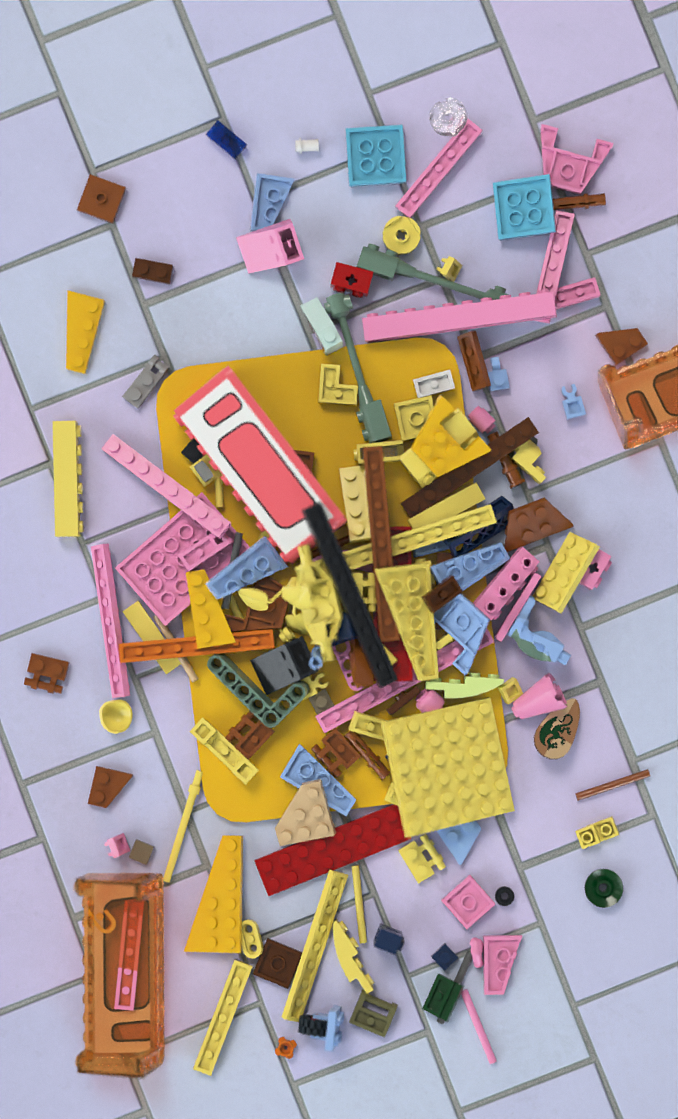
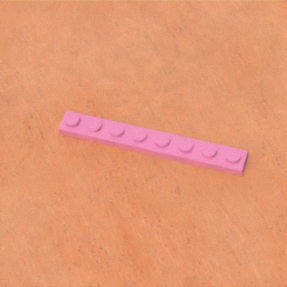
M114 434L101 448L220 539L231 526V522Z
M109 543L91 546L112 698L130 696L126 663H120L119 644L123 643Z

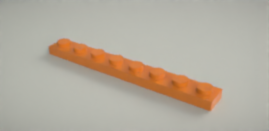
M273 629L232 633L236 643L197 649L196 636L120 643V663L275 649Z

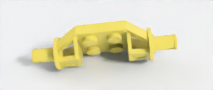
M310 544L299 546L297 548L301 564L300 567L294 568L297 570L296 585L308 583L312 596L310 608L301 610L304 625L312 639L311 644L320 646L322 662L334 660L331 642L338 639L337 633L343 618L339 597L328 571L322 566L321 562L315 563L313 561ZM313 567H315L321 579L316 580ZM331 623L330 637L327 636L326 624Z

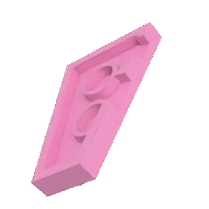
M483 935L484 995H504L522 935Z

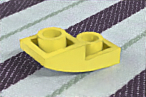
M613 816L575 831L582 849L619 835Z

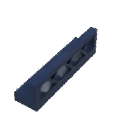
M503 496L489 503L492 506L497 522L494 523L495 525L492 530L487 531L490 526L488 525L442 540L449 546L452 557L455 558L472 551L506 529L508 520L503 522V518L510 510L514 509L513 504ZM479 533L478 538L475 541H471L473 536ZM463 543L462 549L456 551L455 547Z

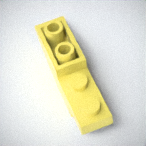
M336 918L333 921V936L340 965L349 982L357 978L368 994L374 990L372 985L374 981L369 973L365 975L361 968L364 966L359 958L354 959L353 957L358 954L357 948L359 945L354 937L350 938L347 935L348 928L344 922H339Z

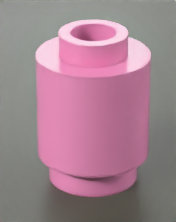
M479 406L468 415L471 419L470 422L482 434L484 432L488 434L496 426L494 424L496 420L484 408L481 409Z

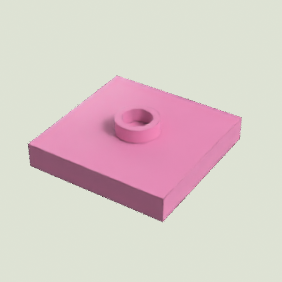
M468 875L441 899L466 929L470 928L495 905V902L471 875Z

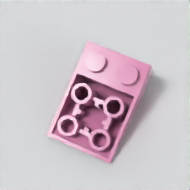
M291 219L236 237L248 273L286 266L304 259Z

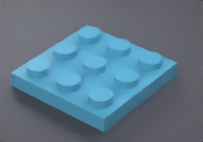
M403 125L346 128L349 187L406 183Z
M549 174L493 183L499 240L556 232L551 178Z

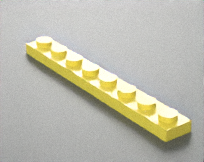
M329 870L282 1014V1018L285 1020L299 1022L300 1015L304 1013L348 875L343 872Z

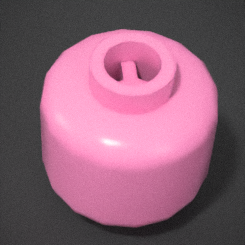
M423 689L416 697V707L422 713L443 708L444 699L435 690Z

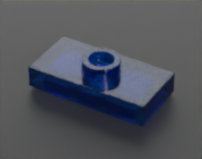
M219 120L206 133L210 140L234 160L247 147L243 140Z

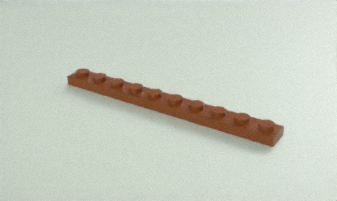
M382 446L363 447L373 568L393 567ZM374 570L381 642L400 640L399 630Z

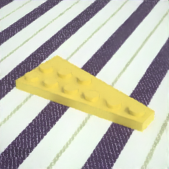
M430 563L374 569L418 680L424 681L439 678L434 613L429 611L422 599V596L432 589Z

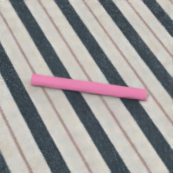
M467 989L462 990V998L490 1064H493L497 1060Z

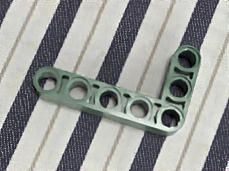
M214 654L207 663L209 670L265 726L270 728L278 725L309 693V686L306 682L296 681L274 703L227 655ZM215 658L222 662L221 667L215 665ZM228 672L234 673L235 680L229 679ZM241 687H248L249 694L243 693ZM295 687H300L303 690V695H298L295 692ZM255 700H260L263 703V707L256 706ZM282 700L288 701L290 708L283 707ZM269 713H273L277 720H270Z

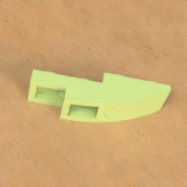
M469 673V676H464V684L460 683L461 680L449 679L448 683L441 682V678L425 681V689L444 690L443 698H465L488 692L503 684L504 679H499L500 675L488 674V678L480 677V673Z

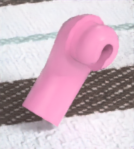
M474 937L470 940L471 955L474 967L480 968L483 966L482 951L484 944L481 939Z

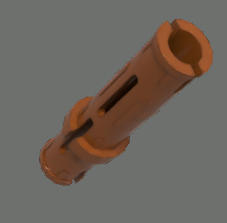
M585 193L583 196L553 199L554 210L581 207L589 209L591 206L606 205L605 193L594 195Z
M349 731L344 736L368 763L367 766L371 767L381 780L391 773L380 761V756H376L356 732ZM355 740H357V742L363 747V749H364L367 753H365V752L361 749V747L355 742Z

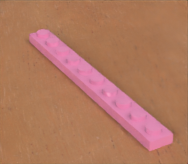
M487 628L478 650L494 642ZM457 641L437 650L438 672L451 666L465 649ZM413 666V681H394L382 688H379L376 683L372 687H368L316 715L315 717L323 732L326 733L352 719L354 711L363 713L421 682L418 680Z

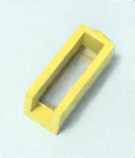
M403 440L357 444V449H354V460L358 461L359 465H364L363 447L382 446L384 463L400 461L399 457L404 454Z

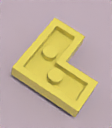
M321 364L318 403L357 405L358 385L339 384L340 365Z

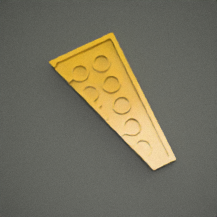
M222 836L184 952H242L243 836Z

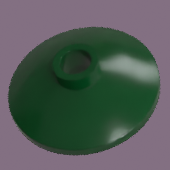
M598 869L587 877L584 890L586 897L593 905L607 908L615 905L622 897L623 883L614 871ZM601 884L606 885V889L604 891L600 890Z

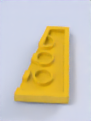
M67 290L66 369L86 374L105 300Z
M206 570L186 572L197 649L236 643L218 599L213 596L205 585L209 581Z

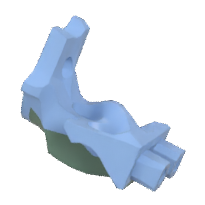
M530 595L507 635L515 639L518 647L528 656L537 660L554 663L557 660L566 665L571 655L563 650L564 645L552 633L547 631L531 632L528 629L530 614L536 603L534 597Z

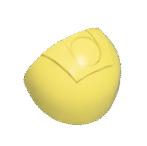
M110 700L104 703L99 710L102 726L113 734L127 730L132 722V709L130 705L124 700Z

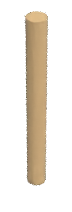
M155 615L153 618L165 638L173 639L174 636L168 626H165ZM178 658L192 682L198 680L199 678L187 658Z

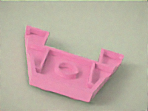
M542 124L540 131L543 175H550L551 187L581 195L613 147V143L597 139L592 157L554 148L558 128Z

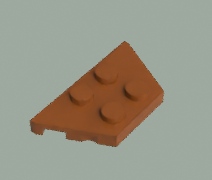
M544 497L508 512V525L505 529L506 538L503 546L509 552L574 526L569 519Z

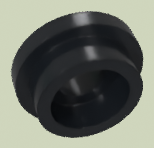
M502 886L495 892V899L498 904L508 906L514 900V892L511 888ZM507 893V899H502L501 894Z

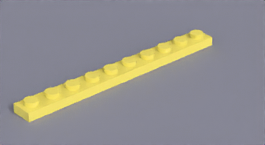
M491 504L391 536L392 557L497 523ZM371 543L343 552L350 570L373 563ZM323 559L315 561V563L321 562L322 566L327 570ZM313 567L316 580L321 579L315 567Z

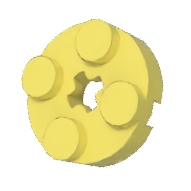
M396 216L386 223L383 230V242L388 250L397 252V255H405L414 251L418 246L420 228L413 219ZM398 231L406 232L404 240L397 239Z

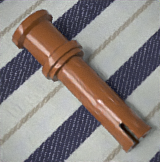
M498 431L487 436L489 442L499 437ZM509 454L499 460L503 468L502 473L506 475L510 483V489L525 482V479H522L517 469L518 465L513 463Z

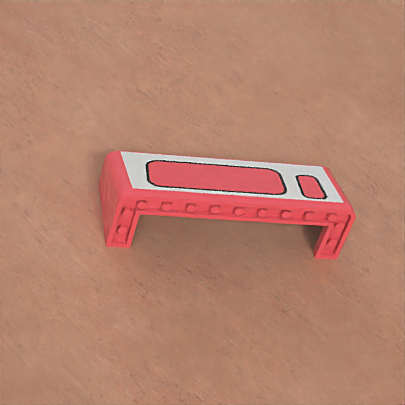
M229 366L225 367L174 410L176 414L173 417L181 427L183 425L187 427L186 434L191 440L194 438L197 440L199 445L196 447L203 456L207 453L211 458L209 464L215 471L217 469L220 470L223 474L220 478L226 486L231 485L234 488L233 495L238 501H244L247 505L244 509L250 517L254 515L257 518L258 522H256V525L262 532L267 531L270 535L267 539L272 546L280 548L282 552L279 555L286 564L290 562L293 565L300 559L297 547L310 544V550L316 547V543L301 510L321 502L334 533L347 523V519Z

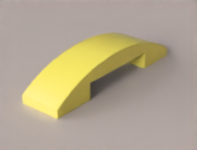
M203 717L189 731L245 785L259 771Z

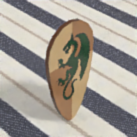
M576 699L566 700V708L550 712L536 729L533 737L534 746L543 757L559 759L564 757L570 750L580 717L579 703Z

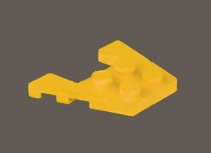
M441 395L436 400L437 403L429 413V418L410 448L437 477L491 451L479 436L466 449H463L442 427L439 422L454 408Z

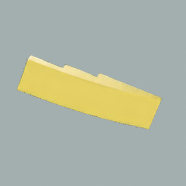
M476 482L408 519L407 522L411 529L458 515L485 500V497Z

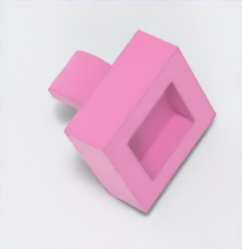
M124 833L108 839V842L104 844L105 846L109 845L111 852L108 855L114 858L130 851Z

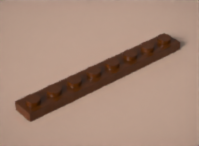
M527 417L487 444L491 449L490 452L443 474L431 484L403 501L401 505L410 518L416 516L539 434V431L530 418Z

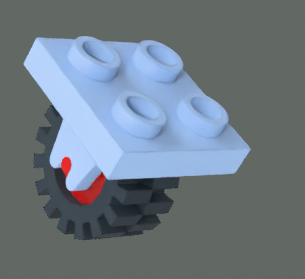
M334 1005L329 1010V1014L314 1013L313 1015H300L298 1033L306 1034L307 1036L311 1035L310 1038L326 1040L325 1050L333 1051L342 1040V1031H339L341 1023L343 1024L344 1012H341L342 1006Z

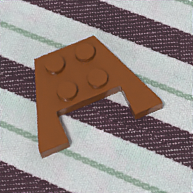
M268 576L255 582L253 589L265 592L268 595V599H271L284 585ZM280 595L272 603H268L269 607L265 611H257L248 606L245 619L225 614V618L231 632L282 629L289 602Z

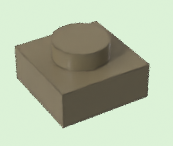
M326 689L309 697L317 715L334 706Z

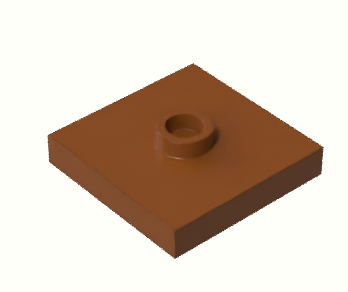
M90 174L77 211L113 224L126 187Z

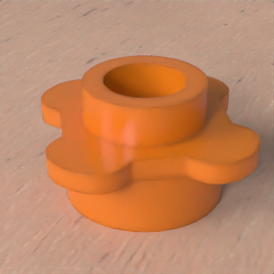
M280 1037L275 1053L278 1056L281 1055L291 1059L297 1043L295 1040L290 1041L285 1039V1037Z

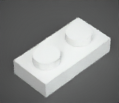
M450 370L413 379L417 398L455 389Z

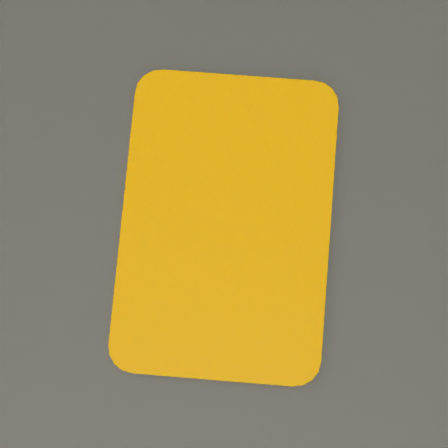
M409 338L354 345L365 383L373 400L381 399L392 439L382 442L401 440L394 403L417 399L413 379L450 370L455 389L432 395L433 405H436V400L441 395L454 408L446 417L457 408L465 416L460 371L455 356L444 344L431 338ZM346 346L327 356L323 349L188 366L176 370L168 376L157 393L156 412L164 473L196 497L202 492L222 516L231 522V526L236 532L243 533L242 539L249 547L258 541L262 533L256 525V522H258L257 518L254 515L249 516L244 509L247 505L243 500L238 501L232 493L234 488L231 485L226 486L224 482V507H216L215 480L204 487L190 468L193 463L181 453L191 439L185 432L187 427L185 425L181 427L173 417L176 414L174 410L220 371L229 366L293 450L314 452L312 475L346 518L339 468L360 466L358 461L354 460V449H357V444L369 443V440L364 441L362 430L365 427L363 422L359 423L356 412L360 411L359 395L357 393V405L318 403L321 364L340 365L339 384L358 385ZM415 439L403 441L404 453L412 447ZM395 447L383 448V457L396 456ZM401 461L385 462L384 471L389 526H410L407 522L410 517L401 503L422 488L409 475ZM473 478L437 503L474 484ZM167 500L169 518L171 519L181 509ZM477 504L462 513L477 509ZM347 523L334 533L337 540L349 535ZM479 533L475 534L471 541H475ZM371 540L348 543L340 548L341 550H351L369 544ZM461 543L455 547L456 551L461 550L464 544ZM482 544L473 549L472 551L482 548ZM276 546L275 549L280 554L282 551ZM447 549L414 558L411 550L412 564L415 563L416 559L426 558V561L431 560L433 566L436 564V553H451V551ZM301 559L293 565L288 562L287 568L279 570L269 577L287 586L290 578L297 577V570L294 568L300 567ZM355 569L350 570L351 573H363V578H368V572ZM486 576L460 594H463L473 603L487 586ZM436 581L434 584H431L432 589L436 586ZM255 583L250 584V585H247V586L242 587V588H240V589H244V588L253 589ZM237 590L233 592V596L245 619L248 606L241 599ZM223 597L220 598V599H218V601H219L221 607H222ZM290 602L288 604L286 615H293V604H290ZM340 603L341 610L343 612V605L342 603ZM189 605L181 612L184 637L195 636L191 605ZM230 606L229 609L222 608L224 615L234 616ZM296 608V613H302L301 609ZM369 612L373 621V612ZM284 619V623H283L282 629L287 626V624H286V622H285V619ZM489 621L487 629L494 640L492 621ZM435 623V637L437 641L447 632L445 630H436ZM273 629L275 648L285 644L279 637L281 633L279 629ZM292 630L296 636L295 639L303 636L311 653L316 644H311L312 639L310 635L298 634ZM494 642L477 651L469 673H480V677L488 678V674L498 675ZM346 643L336 645L338 652L342 653L347 649ZM273 649L224 653L265 693L250 660ZM333 651L335 659L322 662V666L318 668L319 671L311 676L314 680L319 673H325L323 677H320V682L326 683L329 681V685L325 688L317 687L319 692L326 689L335 706L368 687H363L359 691H354L349 687ZM213 655L187 657L199 678L195 682L190 680L195 725L203 717L226 737L229 729L232 726L235 727L241 720V716L247 714L250 710L209 670L207 663ZM215 658V665L221 667L222 662ZM346 659L343 663L346 670H351L349 659ZM453 664L438 672L441 682L448 683L449 679L461 680L460 683L464 684V676H469V673L464 675ZM228 672L229 679L235 680L234 673ZM347 673V676L349 678L352 675V673ZM430 680L421 681L404 690V693L406 694L414 686H417L421 692L425 689V681ZM293 683L267 696L275 703ZM242 686V692L249 694L248 687ZM498 687L476 696L443 698V708L491 697L506 768L508 745L502 699ZM435 690L442 698L444 697V690ZM397 695L363 713L385 720H393L422 712L417 709L416 697H414L397 712L390 715L386 709L396 702L394 698ZM309 698L302 700L278 725L272 727L275 732L249 759L259 771L246 785L197 739L200 770L203 772V791L207 803L217 815L232 822H254L281 818L299 788L280 778L299 743L327 770L326 765L315 757L316 754L311 749L316 744L323 749L326 745L321 740L333 729L326 733L323 732L315 717L317 713ZM256 699V706L263 707V703ZM282 700L283 707L290 708L289 702ZM269 713L270 720L276 721V716L273 713ZM255 716L252 721L256 724L259 719ZM352 719L336 727L343 736L350 731L348 728ZM246 725L240 733L245 736L251 728ZM357 733L374 754L380 756V761L391 772L389 760L385 757L387 754L385 741ZM236 737L231 741L234 746L239 742ZM355 740V742L361 747V749H362L365 753H367V752L363 749V747L357 742V740ZM331 751L326 754L332 762L337 760ZM361 756L348 769L342 764L339 765L338 768L342 772L339 777L336 778L332 772L330 774L356 798L351 809L392 804L384 800L390 784L393 782L392 773L381 780L375 771L367 766L368 763ZM329 807L330 812L336 811L335 809Z

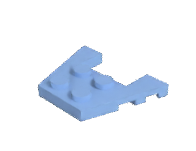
M459 594L434 613V624L437 622L465 648L452 664L464 675H467L490 619L463 594Z

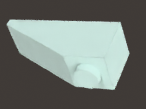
M315 298L301 305L300 307L325 355L327 356L343 348V341L319 299Z

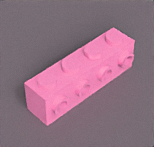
M518 548L473 604L490 621L492 619L496 620L502 613L501 608L504 605L510 604L514 599L513 594L515 591H520L526 584L524 580L538 570L537 565L540 561L525 548Z

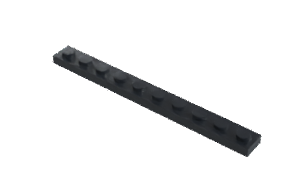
M321 502L301 510L378 687L382 688L398 680Z

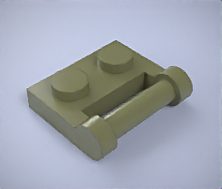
M362 989L349 1023L385 1038L398 1004L394 1002L391 1004L367 994ZM364 1001L388 1010L387 1016L362 1006Z

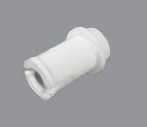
M299 138V140H295L296 152L302 154L304 151H319L318 139L301 140Z

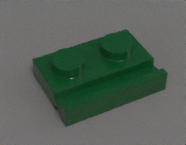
M437 974L422 1009L448 1022L464 986L442 974Z

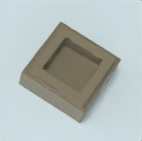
M136 839L129 858L147 865L154 846Z

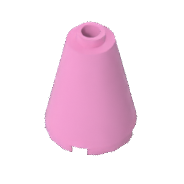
M551 673L544 675L513 702L511 709L516 718L525 719L567 707L564 694L560 686L553 683L555 678Z

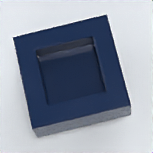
M446 943L431 955L432 959L444 971L458 959V956Z

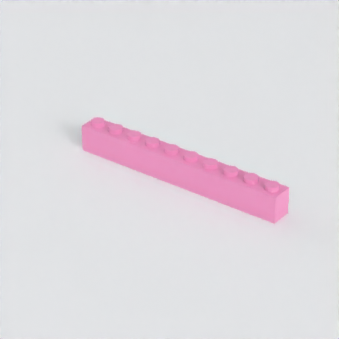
M540 290L538 294L530 295V292L519 293V297L512 298L511 295H503L497 300H492L491 297L482 298L480 299L481 302L473 303V300L462 301L461 305L445 303L442 304L443 307L439 308L430 305L424 306V310L416 311V308H408L403 313L387 311L386 315L378 316V313L367 314L366 318H362L364 339L367 343L556 318L554 292Z

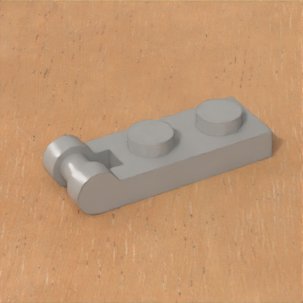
M156 355L150 359L146 367L122 396L137 409L170 368L167 363L163 364ZM154 366L159 369L157 374L151 371Z

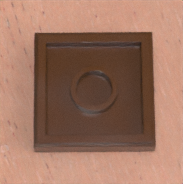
M267 937L253 975L288 989L301 959L302 952Z

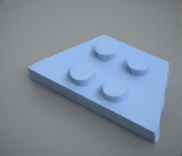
M472 821L436 831L459 865H461L481 831V827L477 821Z

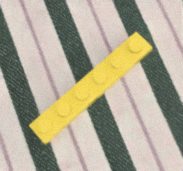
M237 959L234 960L194 1064V1070L211 1076L253 967L252 965Z

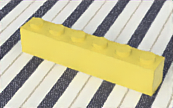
M52 421L55 537H81L80 532L84 531L83 521H80V513H83V502H80V494H83V485L79 483V475H82V463L79 464V456H82V446L78 444V437H81V425H78L77 421Z

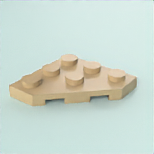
M321 779L302 783L279 820L275 831L280 846L334 836L336 834Z

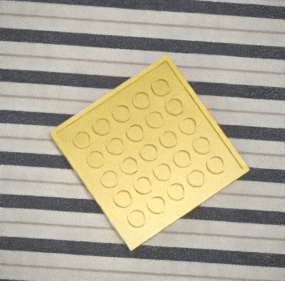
M491 697L381 722L405 837L408 838L515 811Z

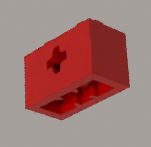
M336 262L331 287L339 293L347 291L357 298L367 297L373 278V271ZM351 277H353L355 282L352 285H349V281L347 280H350Z

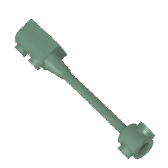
M370 243L368 247L363 246L357 263L358 268L373 271V275L393 281L394 275L416 277L479 299L491 297L492 300L500 299V296L509 295L505 293L506 289L500 286H495L494 289L490 288L488 291L482 292L416 270L415 267L400 260L397 257V252L387 249L386 253L378 251L379 246Z
M345 293L331 295L326 298L327 303H324L327 314L331 313V317L339 320L358 383L360 411L356 412L359 423L363 422L365 427L362 430L364 441L369 440V443H378L392 439L381 399L374 401L365 383L348 327L346 316L350 309H353L349 294L345 295Z

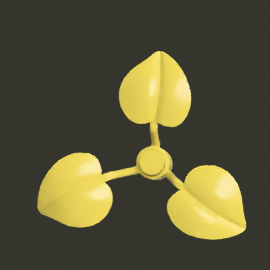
M292 577L287 586H283L271 599H268V595L258 589L244 588L238 590V594L244 603L257 611L267 610L269 607L268 603H272L282 595L284 600L293 604V615L289 614L285 617L287 626L298 634L309 635L304 625L302 613H296V608L306 610L311 606L312 596L308 583L296 585L297 577Z

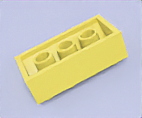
M459 408L440 423L463 449H466L479 436ZM408 449L399 457L409 475L421 488L431 484L434 478L437 477L411 449Z

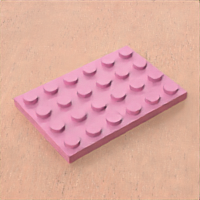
M202 492L197 496L222 516ZM182 510L115 567L165 626L191 605L186 572L190 571L187 570L178 555L211 533ZM230 526L226 531L228 537H231L233 541L236 530ZM214 538L217 545L222 542L221 539ZM243 539L239 556L250 548ZM233 543L191 571L205 569L210 580L230 564Z

